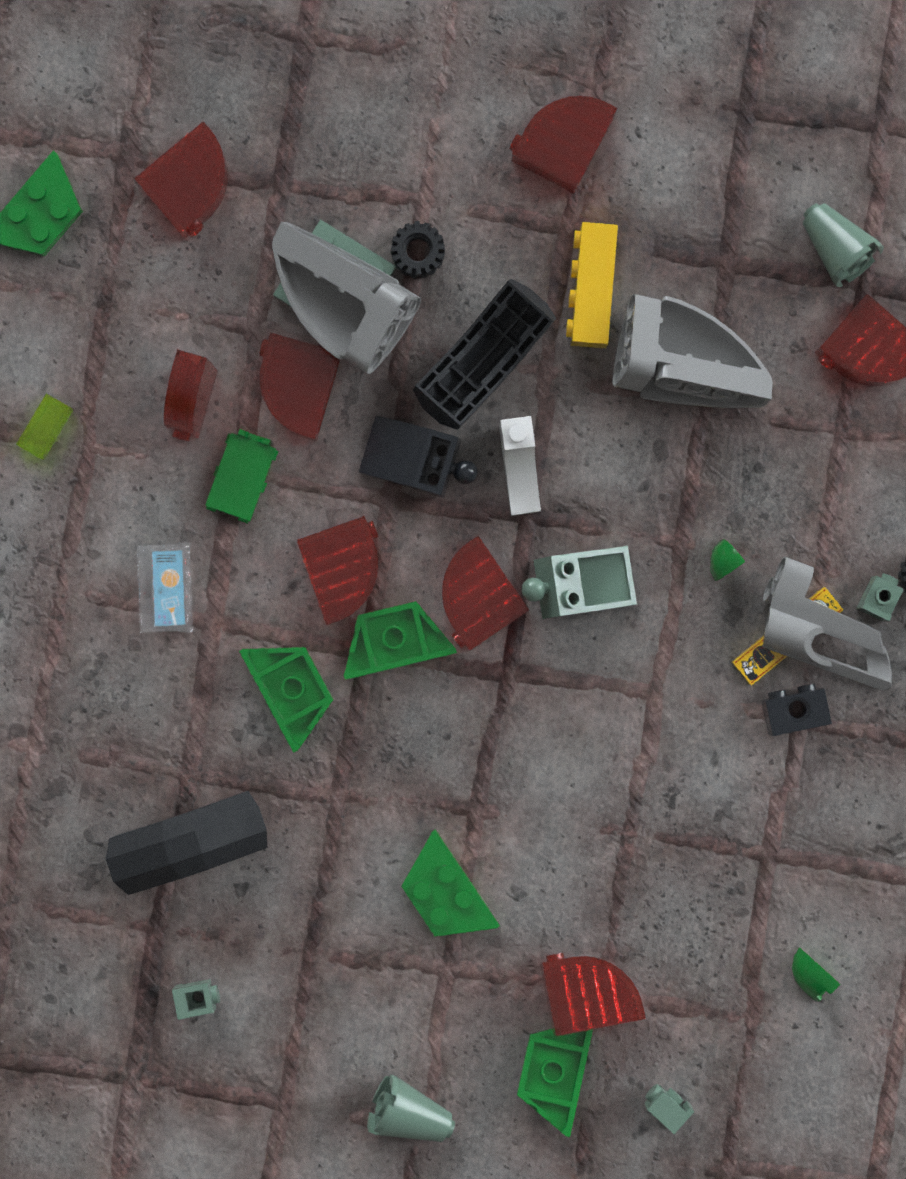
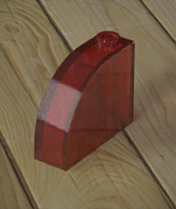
M569 96L553 101L534 115L522 136L518 133L516 134L509 150L513 151L511 161L574 194L607 133L618 108L605 101L588 96Z
M203 121L134 179L183 239L188 236L194 237L204 228L203 223L216 212L222 203L228 184V167L225 155L216 136Z
M866 294L819 346L815 353L819 356L818 361L829 370L834 369L843 377L853 382L868 386L890 385L906 378V327L872 297Z
M270 332L269 339H263L259 356L263 357L260 368V387L263 399L271 414L284 428L297 436L317 442L341 359L336 358L323 347Z
M178 349L171 369L165 397L164 426L168 430L173 431L172 437L190 441V437L199 439L218 370L208 358Z
M365 516L297 540L326 625L340 622L355 614L368 601L376 586L379 573V558L374 539L379 536L374 522H367Z
M479 536L465 544L450 561L443 579L442 599L446 615L455 629V632L451 635L461 649L466 646L469 651L529 611Z
M564 953L546 956L547 962L540 964L554 1036L646 1019L643 1003L634 983L621 969L612 963L589 956L564 958Z

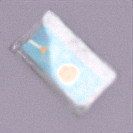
M184 541L176 543V545L137 546L140 633L179 631V633L186 632L189 634L194 632L190 542Z

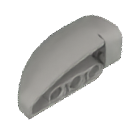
M281 221L273 238L272 248L281 285L298 319L328 352L336 358L345 359L364 372L371 374L389 355L407 330L420 306L421 298L400 286L397 279L296 225Z
M637 294L631 296L623 320L615 356L612 380L614 387L640 392V396L643 399L705 407L758 408L765 406L772 399L773 382L767 369L750 347L717 318L691 304L669 296L663 297L662 300Z

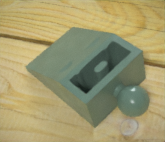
M628 546L535 559L533 561L536 578L527 579L521 589L524 598L528 601L536 602L540 600L542 619L637 605Z

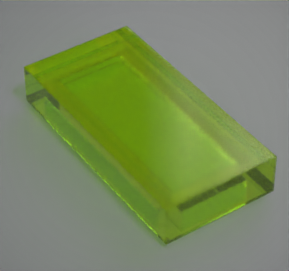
M46 393L16 445L44 460L74 409Z

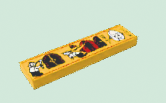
M822 587L809 598L839 613L844 610L826 587ZM764 636L731 662L751 686L787 657L763 648Z

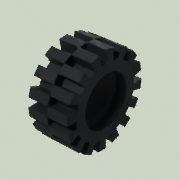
M414 221V224H405V227L403 229L399 228L396 231V236H393L391 246L392 259L396 268L400 269L405 276L410 275L414 279H417V277L427 278V275H433L436 273V269L442 265L445 256L443 237L435 227H430L429 223L420 224V221ZM421 239L429 245V255L422 261H414L406 253L408 244L413 240Z

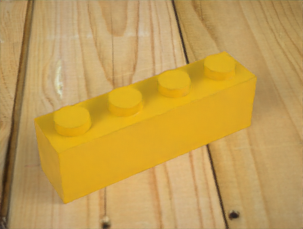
M582 222L580 231L575 230L573 248L578 249V260H572L571 278H576L575 290L570 289L568 307L574 308L573 319H567L566 337H571L570 346L606 349L608 345L618 225Z

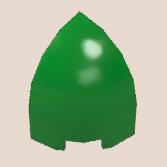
M720 540L713 548L710 558V572L714 581L725 577L746 561L727 540Z
M800 947L798 948L792 963L794 979L808 996L815 1002H819L822 1000L821 996L825 992L831 994L841 984Z

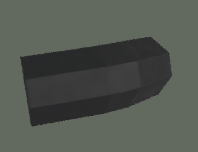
M513 279L508 280L463 336L415 385L413 392L422 409L439 424L458 430L500 386L556 320L548 304L529 287Z
M245 791L178 816L109 838L106 862L113 883L127 895H131L189 877L268 848L267 829L259 806L250 792Z

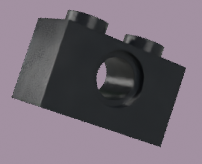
M814 683L798 686V692L786 694V690L768 693L769 698L761 700L768 735L777 736L832 724L825 688H816ZM798 700L802 704V713L798 717H792L789 713V705L793 701Z

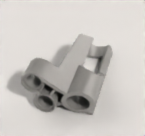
M783 557L775 577L770 578L763 595V602L771 605L768 610L762 647L883 691L892 687L890 660L887 650L883 646L880 631L806 598L805 595L813 577L814 567L788 557ZM825 633L863 647L867 660V671L815 653L812 649L815 636Z

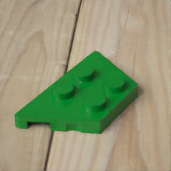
M54 150L0 212V245L45 257L83 212L63 168L61 159Z
M416 601L360 614L356 620L344 679L347 680L455 654L457 651Z
M307 648L240 650L239 652L293 753L298 751L334 700Z
M434 829L401 887L434 936L498 928L500 926L499 922L438 831Z
M590 1019L529 1034L516 1095L567 1137H570L595 1023L594 1020Z

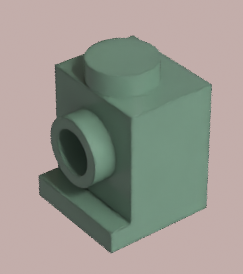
M883 573L881 578L872 576L856 609L882 622L890 621L891 614L904 589L897 586L899 580ZM882 590L888 593V599L885 602L879 598V593Z
M211 979L178 984L172 989L178 1020L214 1013L216 1004L220 1003L218 986H212ZM201 992L204 995V1000L196 1001L193 996L194 993Z
M655 1084L645 1096L647 1099L645 1101L647 1110L673 1134L694 1113L689 1102L686 1101L683 1105L681 1104L684 1101L683 1098L672 1088L666 1091L661 1085Z

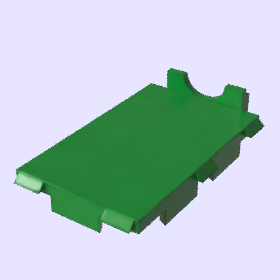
M240 429L238 435L234 433H228L225 441L227 446L220 465L216 466L213 474L215 479L205 506L206 509L213 512L219 510L239 517L238 521L248 524L252 519L261 493L265 491L267 485L265 481L270 471L272 460H276L279 451L271 447L272 441L270 439Z

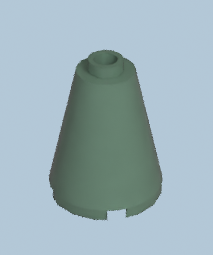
M816 203L804 213L803 226L832 282L837 287L843 286L841 281L844 279L850 283L860 276L876 261L872 257L876 251L880 254L883 252L884 246L880 241L825 203L821 205Z
M390 1074V1077L385 1076L372 1101L376 1104L375 1114L369 1112L368 1132L379 1136L442 1142L446 1137L449 1138L452 1135L455 1121L452 1120L451 1112L397 1076Z

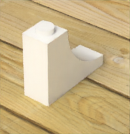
M531 416L500 420L499 432L511 516L541 512Z

